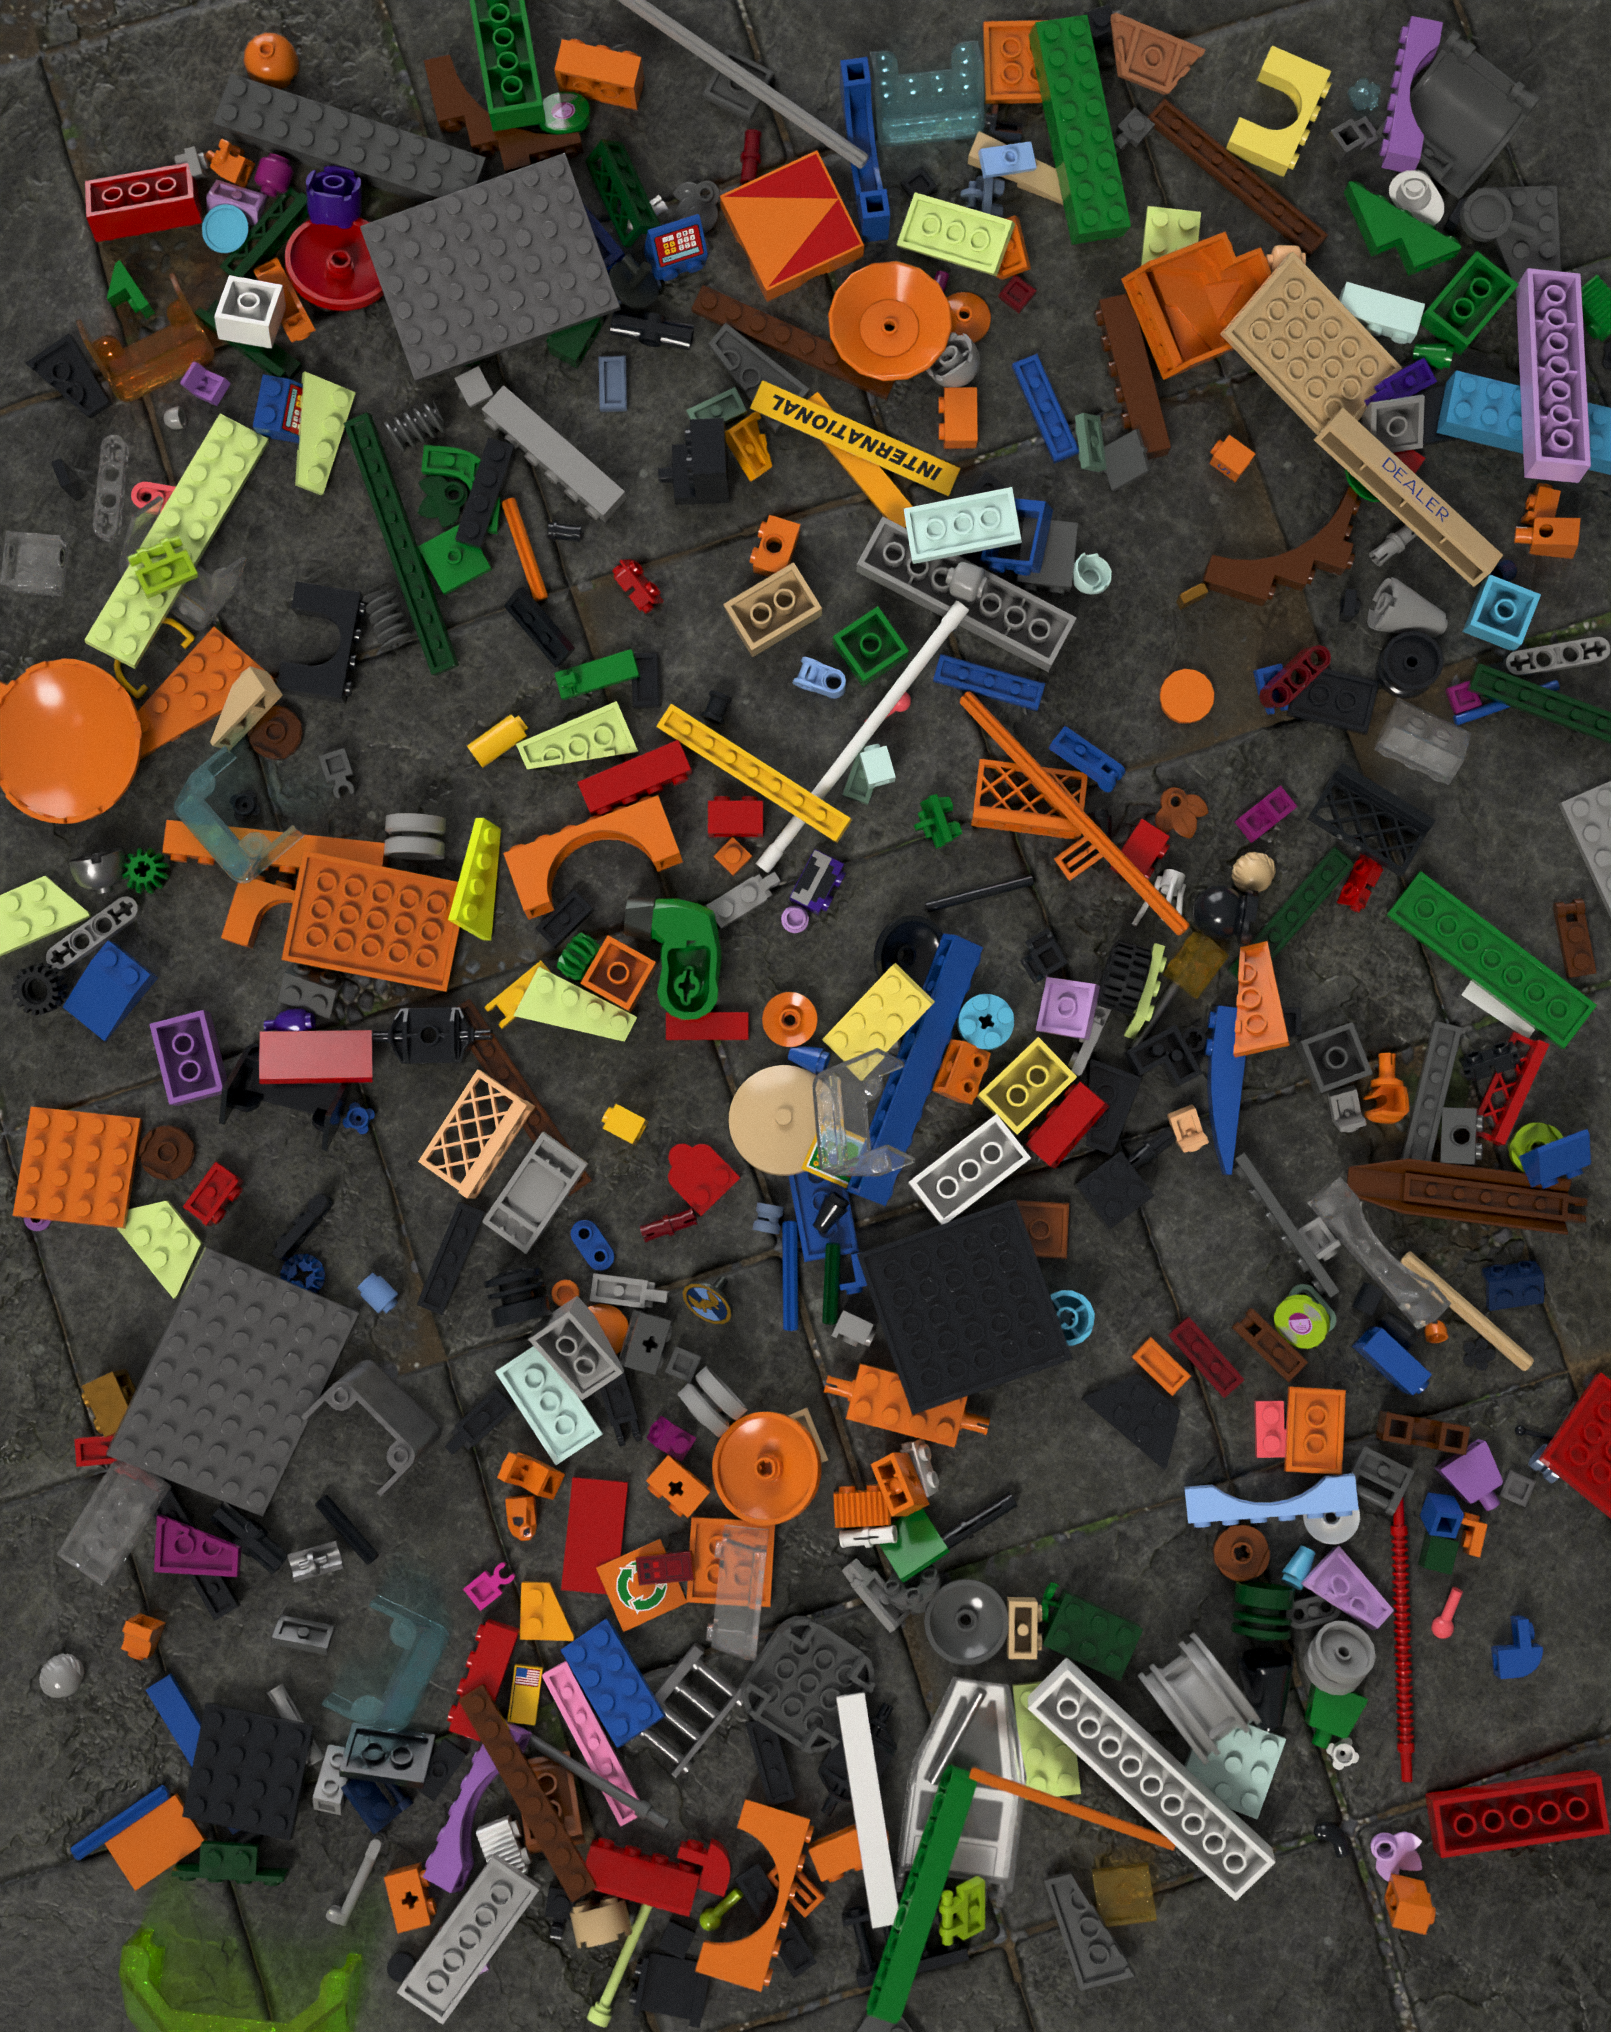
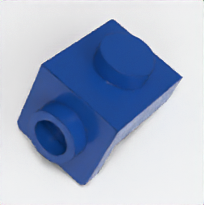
M859 1253L851 1254L855 1282L839 1284L840 1290H846L847 1295L863 1292L862 1287L867 1286L857 1257Z

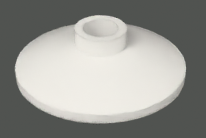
M1359 1510L1352 1511L1351 1516H1336L1335 1522H1328L1326 1520L1327 1513H1324L1323 1518L1308 1519L1307 1514H1303L1304 1524L1308 1532L1316 1540L1325 1544H1340L1349 1540L1357 1531L1360 1522Z

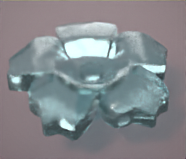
M1360 78L1356 82L1355 87H1350L1347 93L1350 100L1355 101L1353 107L1357 110H1365L1366 107L1370 109L1376 107L1379 99L1377 95L1381 92L1380 85H1375L1372 82L1368 86L1367 78Z

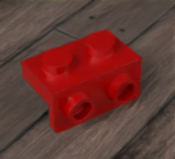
M215 1162L186 1201L183 1208L199 1218L205 1226L217 1225L226 1215L227 1211L224 1209L230 1201L234 1202L242 1193L243 1188H241L244 1180L219 1162Z

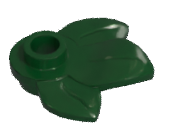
M431 476L419 481V486L427 496L421 502L417 513L428 519L438 517L443 528L454 524L459 518L460 507L468 499L466 487L458 481L447 482L441 476ZM458 492L459 497L453 500L450 498V494Z

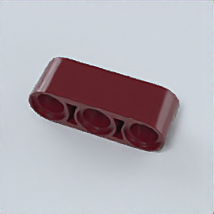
M1321 645L1301 650L1261 689L1259 698L1262 705L1270 709L1288 705L1330 664L1331 654L1329 650ZM1312 652H1315L1318 656V663L1316 665L1311 662ZM1293 670L1299 675L1297 684L1291 679ZM1274 689L1280 695L1277 703L1272 699V691Z

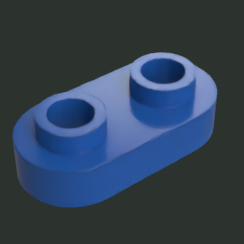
M581 1220L575 1223L571 1229V1239L587 1263L595 1270L608 1269L614 1262L615 1253L597 1225L589 1220ZM583 1228L589 1230L590 1235L587 1239L580 1237L579 1233ZM598 1251H602L605 1254V1259L602 1262H598L595 1259V1254Z

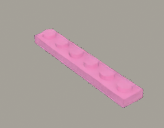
M564 1661L544 1672L542 1677L591 1771L641 1801L568 1662ZM603 1792L620 1827L637 1818L634 1815L635 1811Z

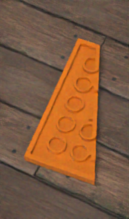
M213 627L137 711L142 730L140 760L154 753L156 749L164 744L181 737L180 735L190 729H195L221 714L232 685L249 666L261 670L264 669L216 627Z

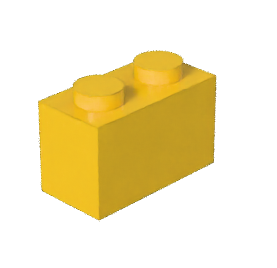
M615 1104L614 1108L608 1107L602 1118V1122L605 1123L603 1129L635 1146L649 1122L618 1104Z

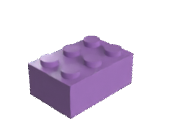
M201 1010L149 1024L169 1105L179 1106L221 1095L222 1088L227 1081V1076L211 1012Z

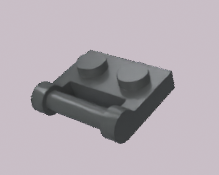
M1362 1445L1349 1473L1355 1475L1356 1482L1361 1475L1393 1491L1388 1499L1356 1483L1357 1496L1383 1508L1385 1513L1392 1516L1397 1510L1415 1471Z

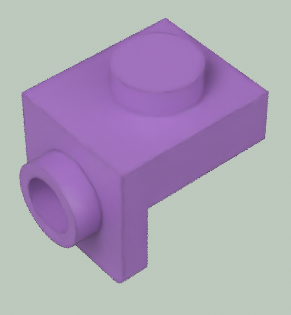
M195 361L192 362L180 382L195 397L215 406H218L231 384L225 378L206 370Z

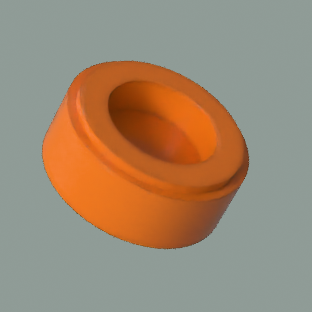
M561 1280L552 1289V1299L560 1307L574 1297H580L578 1285L571 1280Z

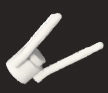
M1165 869L1163 876H1157L1154 887L1157 890L1162 887L1161 892L1167 895L1166 899L1170 904L1173 896H1177L1176 910L1182 915L1183 896L1186 885L1183 884L1185 875L1176 870ZM1146 901L1132 922L1133 926L1138 925L1149 905Z

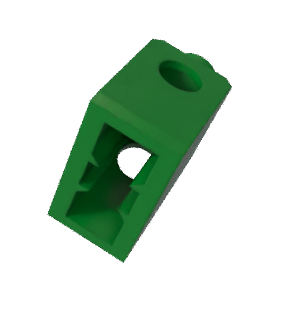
M1311 1682L1304 1721L1308 1725L1316 1728L1311 1743L1323 1749H1328L1332 1735L1346 1739L1365 1708L1368 1699L1363 1694L1355 1691L1345 1695H1331L1320 1690Z

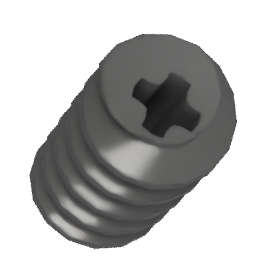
M434 400L432 409L426 403L423 404V413L414 408L413 418L406 412L403 413L404 422L394 417V427L384 422L395 447L400 448L403 452L406 451V442L412 447H416V437L422 443L426 442L425 433L435 438V428L442 434L445 433V423Z
M385 590L369 593L362 599L363 602L368 604L365 609L368 614H371L369 617L370 623L375 624L373 627L374 633L379 634L376 638L377 642L383 644L380 648L382 652L399 648L406 643V640L412 637L411 633H402V630L407 628L408 624L398 622L404 617V613H395V610L401 606L400 603H391V600L397 597V594L394 592L388 593Z

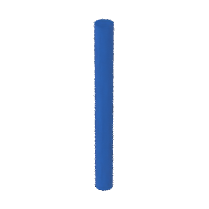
M1557 680L1539 685L1552 691L1560 690ZM1493 701L1453 716L1455 725L1458 726L1504 710L1510 706Z

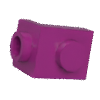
M661 1415L651 1425L647 1440L658 1449L682 1462L695 1442L696 1437Z

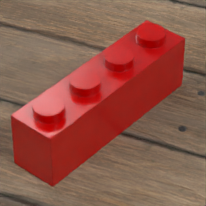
M676 740L577 783L592 816H604L612 813V808L620 804L629 806L638 801L637 797L648 793V796H653L662 792L665 785L673 783L675 786L689 780L688 776L692 775V771L679 740Z
M490 1618L485 1625L480 1624L475 1640L479 1641L476 1652H470L465 1666L470 1668L467 1679L461 1678L456 1694L461 1695L460 1698L485 1684L496 1703L520 1633L519 1628ZM458 1702L457 1706L452 1705L447 1717V1721L451 1722L448 1731L481 1742L460 1702Z

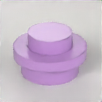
M790 906L783 912L781 921L783 927L788 932L800 933L806 929L809 917L806 910L802 907Z

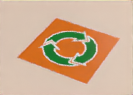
M661 1539L596 1568L623 1632L687 1603L679 1582L639 1586L636 1557L666 1553Z

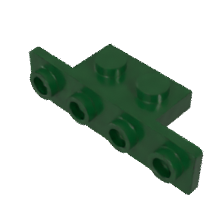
M203 1841L200 1847V1863L178 1862L172 1868L171 1876L179 1877V1880L182 1881L207 1878V1881L212 1883L223 1882L225 1879L235 1880L237 1884H250L252 1881H260L267 1886H277L286 1880L289 1875V1869L258 1867L260 1844Z

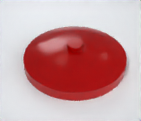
M358 218L353 221V226L347 229L339 228L337 225L314 224L311 220L299 226L291 235L285 250L286 273L293 288L310 303L335 311L360 309L380 299L384 293L360 226L370 222Z

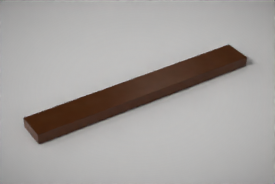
M1164 98L1147 117L1155 124L1154 128L1294 246H1299L1306 256L1310 258L1327 239L1328 234L1167 99Z
M470 998L458 1006L464 1008L474 1028L490 1029ZM494 1033L482 1034L493 1035V1039L476 1040L471 1051L487 1075L521 1099L527 1100L535 1106L522 1126L532 1142L535 1143L541 1133L545 1132L572 1151ZM502 1096L510 1107L513 1100L507 1096ZM586 1170L569 1196L593 1181Z

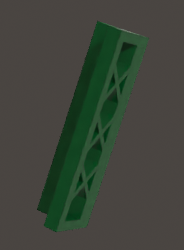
M601 139L585 162L623 246L630 248L641 233L647 234L649 229L661 225L623 142ZM600 157L602 158L601 172L596 164ZM608 176H610L612 180L611 193L607 188ZM618 197L620 198L622 203L620 214L617 210ZM628 219L633 227L629 234L627 232Z
M289 187L288 192L281 194L249 231L241 247L231 252L219 266L220 269L230 276L254 280L256 275L253 269L270 261L291 237L293 232L309 216L307 196L303 192L298 194ZM290 197H293L295 200L284 212L285 202ZM278 219L267 232V223L270 220ZM261 239L256 244V246L251 251H249V244L253 240ZM244 259L234 271L230 269V266L236 260Z
M215 300L207 311L199 307L195 311V315L201 324L218 336L214 316L219 301ZM224 340L270 376L292 380L302 368L299 361L275 343L271 349Z

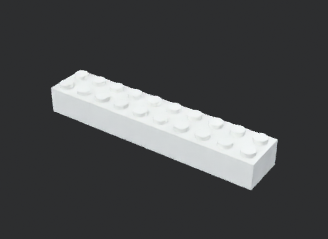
M1068 1658L1028 1695V1709L1235 1901L1276 1863L1273 1848Z

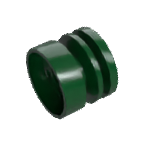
M1235 1582L1234 1601L1245 1605L1246 1610L1233 1611L1232 1616L1234 1618L1245 1620V1622H1233L1231 1624V1631L1251 1639L1263 1641L1290 1639L1291 1630L1279 1627V1625H1291L1292 1619L1281 1615L1280 1610L1294 1608L1295 1589L1264 1582Z

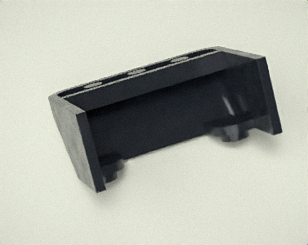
M260 1044L247 1046L222 1088L219 1124L225 1125L233 1109L250 1112L257 1109L261 1102L264 1101L313 1114L312 1125L323 1132L321 1150L327 1151L340 1126L351 1083L259 1084Z

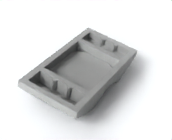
M542 1132L482 1222L527 1254L549 1226L564 1200L574 1189L588 1163L547 1133Z

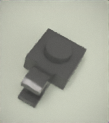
M1136 108L1117 127L1116 132L1120 135L1114 140V146L1118 157L1130 143L1137 148L1154 129L1155 124Z

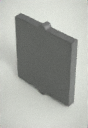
M1139 429L1133 430L1104 447L1107 469L1103 471L1107 473L1112 491H1116L1151 472L1146 454L1148 450L1144 447Z

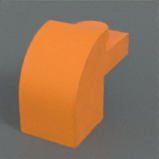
M509 1452L502 1463L497 1478L506 1483L521 1486L537 1496L554 1500L565 1474L528 1455L519 1452L517 1454Z

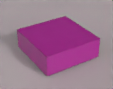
M1470 680L1445 690L1454 715L1482 705L1478 694L1467 691Z

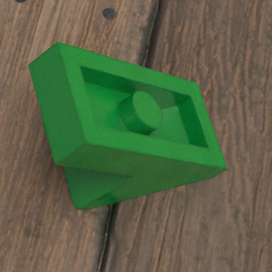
M120 260L116 262L107 295L108 302L115 308L128 301L135 313L141 311L146 319L155 314L154 310Z

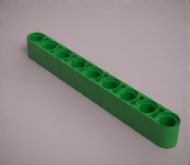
M949 1764L940 1779L869 1995L866 2009L868 2016L892 2024H897L901 2019L977 1786V1781L969 1778L971 1771Z

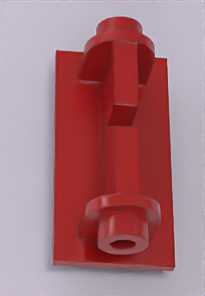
M621 559L619 562L622 566L618 565L612 570L615 574L613 576L625 592H628L632 587L635 588V591L629 595V598L639 611L647 614L654 608L652 604L664 602L659 595L660 590L658 587L645 578L643 568L635 560Z
M1360 854L1346 884L1341 890L1337 903L1348 905L1351 910L1360 913L1361 909H1365V905L1372 893L1365 887L1367 884L1375 887L1383 872L1382 865L1366 855Z

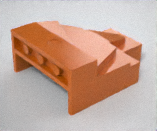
M1226 232L1148 261L1121 279L1163 380L1235 350L1220 334L1272 274L1268 266V260L1264 256L1261 247L1236 257L1232 243L1229 241Z

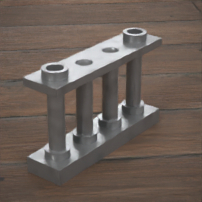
M697 1642L693 1644L654 1693L666 1714L665 1718L694 1743L683 1755L651 1728L638 1735V1737H644L676 1764L671 1774L675 1778L680 1772L684 1775L688 1772L695 1762L692 1759L695 1753L734 1705L739 1708L742 1704L740 1698L742 1683L738 1688H735L704 1662L705 1658L701 1656L705 1648ZM690 1669L694 1672L697 1670L729 1697L720 1711L686 1684L687 1680L684 1676ZM672 1691L676 1694L679 1692L712 1720L702 1733L668 1706L669 1702L666 1699Z

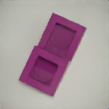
M1280 785L1238 818L1235 824L1252 843L1298 806Z

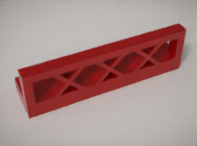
M1512 1032L1508 1042L1512 1041L1515 1045L1517 1040L1530 1046L1526 1056L1520 1059V1062L1523 1061L1521 1068H1519L1518 1064L1514 1068L1517 1077L1513 1083L1505 1085L1501 1075L1502 1072L1497 1074L1495 1069L1478 1108L1479 1115H1484V1117L1491 1115L1495 1125L1491 1135L1479 1132L1478 1137L1497 1146L1506 1144L1550 1045L1541 1040L1533 1041L1516 1032ZM1499 1081L1500 1087L1495 1089ZM1512 1086L1510 1092L1508 1093L1507 1088ZM1502 1090L1506 1100L1503 1107L1494 1110L1490 1100L1493 1093ZM1488 1107L1489 1112L1484 1114L1486 1108ZM1501 1111L1497 1119L1496 1113Z

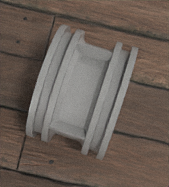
M1193 1632L1189 1635L1192 1639L1190 1643L1186 1645L1181 1641L1178 1644L1181 1648V1655L1163 1669L1151 1664L1149 1668L1152 1672L1146 1677L1141 1672L1138 1677L1204 1765L1209 1763V1760L1206 1758L1209 1754L1213 1752L1216 1757L1221 1754L1218 1750V1742L1236 1728L1248 1733L1250 1731L1247 1726L1249 1723L1254 1721L1258 1725L1262 1721L1218 1661Z

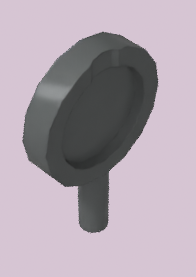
M1483 188L1476 190L1465 199L1461 206L1459 218L1462 228L1468 236L1476 241L1489 242L1496 240L1507 230L1531 239L1537 233V228L1512 219L1513 212L1509 200L1496 189Z

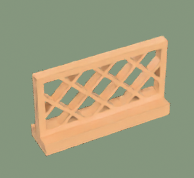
M477 1069L418 1162L459 1190V1193L464 1197L476 1199L535 1106L527 1100L521 1099L483 1071ZM482 1079L488 1083L490 1095L477 1098L475 1087L479 1080ZM495 1089H497V1090L500 1091L501 1093H496V1094H495ZM507 1096L513 1100L508 1111L499 1113L496 1097ZM491 1099L493 1114L480 1117L478 1101ZM473 1103L475 1118L462 1121L461 1108L464 1104ZM494 1118L496 1125L494 1133L484 1136L481 1121ZM476 1122L478 1137L466 1140L463 1124ZM458 1126L460 1141L447 1144V1130L449 1127ZM479 1141L481 1153L477 1158L469 1159L467 1143ZM461 1145L464 1160L451 1163L448 1147ZM443 1149L445 1164L436 1166L431 1163L429 1158L433 1152ZM465 1164L466 1176L460 1183L454 1179L452 1167Z

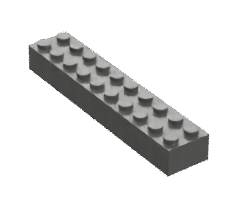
M230 74L213 121V125L221 137L324 170L326 166L345 167L352 170L354 176L357 179L359 177L363 184L421 203H426L485 182L489 172L486 157L235 74Z

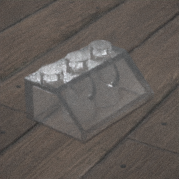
M1397 698L1378 736L1374 750L1380 752L1384 757L1393 758L1405 764V766L1412 770H1418L1429 775L1430 778L1437 782L1449 785L1465 760L1471 732Z

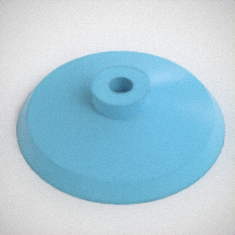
M222 204L212 208L205 216L202 224V235L204 241L212 250L219 253H230L241 247L246 240L248 222L246 216L239 208L229 204Z

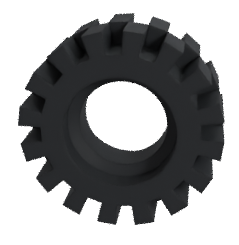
M38 963L18 972L19 975L13 979L17 983L11 987V990H17V993L12 995L13 999L19 998L20 1000L16 1003L17 1006H25L23 1011L26 1013L31 1012V1015L46 1014L64 1003L62 999L67 997V993L63 992V990L68 987L67 983H61V980H64L65 977L64 975H57L60 971L57 967L51 969V964L44 965V963ZM35 979H40L45 983L48 991L45 999H39L34 995L32 982Z

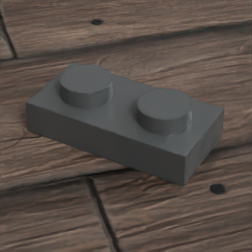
M280 1615L272 1636V1644L327 1655L334 1635L335 1625Z

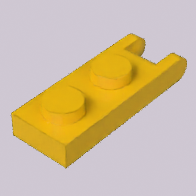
M539 961L484 1007L489 1012L497 1006L506 1016L498 1024L501 1029L517 1018L513 1015L538 967L551 972L542 961Z

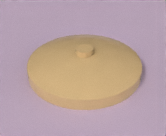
M772 1066L753 1074L737 1090L729 1111V1129L737 1151L756 1169L777 1176H790L806 1172L801 1167L821 1120L839 1127L838 1106L829 1087L817 1075L797 1066Z

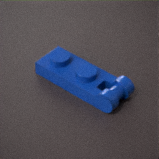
M1064 726L1048 748L1096 781L1100 789L1105 792H1111L1116 786V780H1120L1126 772L1120 763L1066 726Z

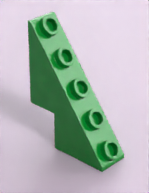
M1350 181L1347 184L1344 195L1371 257L1396 247L1406 272L1410 276L1455 258L1462 247L1457 239L1439 233L1430 223L1415 219L1408 210L1398 209L1391 205L1384 196L1374 195L1357 181Z

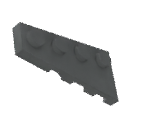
M1071 1870L1046 1877L1044 1882L1080 1991L1134 1977L1135 1971L1074 1872Z

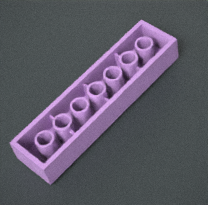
M1527 268L1516 288L1524 478L1579 483L1591 467L1581 274Z

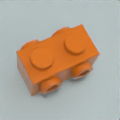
M951 1039L932 1091L958 1103L972 1105L978 1095L983 1074L988 1068V1060L991 1053L977 1048L966 1041Z

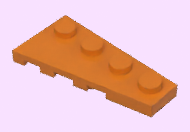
M1265 941L1240 947L1239 986L1236 1003L1237 1018L1235 1021V1044L1233 1050L1235 1058L1290 1046L1268 942Z

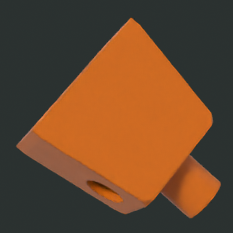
M1534 518L1532 527L1516 526L1514 543L1530 544L1529 554L1573 559L1578 547L1581 518Z

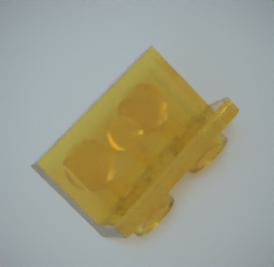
M1193 932L1185 940L1183 947L1175 958L1169 962L1163 976L1174 981L1192 998L1198 999L1229 955L1208 936Z

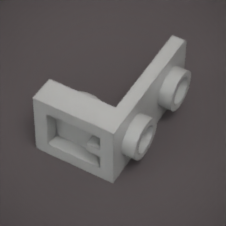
M328 1745L313 1794L314 1810L337 1815L342 1814L344 1792L341 1790V1787L348 1781V1778L339 1777V1769L345 1751L344 1747Z

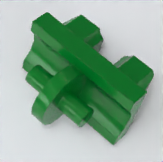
M935 794L920 802L923 811L917 813L920 822L914 825L915 831L923 830L926 839L932 837L936 849L944 847L962 834L960 824L957 821L947 823L944 815L953 811L950 797L938 798V795Z

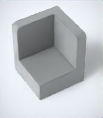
M479 366L455 378L457 386L469 407H473L487 399L490 401L494 396Z

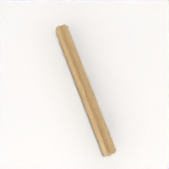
M1409 1251L1401 1258L1400 1264L1518 1368L1526 1371L1532 1366L1534 1359L1415 1254Z

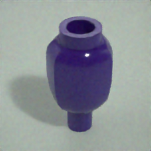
M301 1008L282 1011L276 1016L275 1020L264 1021L265 1031H309L316 1026L314 1014L312 1012L307 1013L306 1010Z

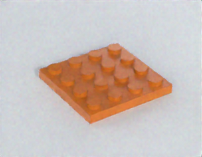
M31 1107L13 1216L126 1229L143 1120L133 1117Z

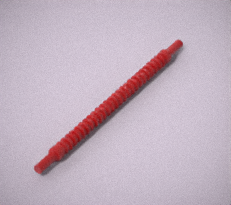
M1402 1497L1397 1510L1393 1514V1525L1390 1526V1534L1394 1536V1539L1391 1540V1543H1394V1547L1391 1548V1551H1394V1555L1391 1558L1395 1560V1563L1391 1565L1395 1568V1571L1392 1572V1575L1395 1576V1579L1392 1580L1395 1588H1392V1591L1396 1593L1392 1597L1393 1600H1396V1604H1393V1608H1396V1612L1393 1613L1396 1616V1620L1393 1623L1397 1625V1628L1393 1629L1397 1633V1636L1394 1637V1640L1397 1641V1644L1394 1645V1648L1397 1649L1394 1656L1398 1657V1660L1394 1662L1395 1665H1398V1669H1395V1673H1398V1677H1395L1398 1685L1395 1688L1399 1690V1693L1395 1694L1399 1698V1701L1396 1702V1705L1399 1706V1709L1396 1710V1713L1399 1714L1396 1721L1400 1723L1396 1728L1400 1731V1734H1397V1738L1400 1739L1397 1742V1751L1400 1753L1401 1781L1413 1782L1412 1753L1415 1752V1744L1411 1742V1739L1414 1738V1735L1411 1734V1731L1414 1730L1411 1722L1414 1719L1410 1717V1714H1413L1414 1711L1410 1709V1706L1413 1705V1702L1410 1701L1413 1694L1409 1692L1413 1689L1409 1685V1682L1413 1679L1409 1677V1674L1412 1673V1670L1409 1669V1665H1412L1409 1657L1412 1654L1408 1652V1649H1411L1412 1646L1408 1644V1641L1411 1640V1637L1408 1636L1411 1629L1407 1627L1411 1624L1410 1620H1407V1617L1411 1614L1407 1612V1608H1410V1605L1407 1604V1600H1410L1407 1592L1410 1589L1406 1588V1584L1410 1582L1406 1580V1576L1409 1575L1406 1568L1409 1567V1564L1405 1562L1409 1559L1405 1555V1552L1409 1549L1405 1547V1544L1408 1543V1540L1405 1539V1536L1408 1535V1527L1404 1521V1497Z

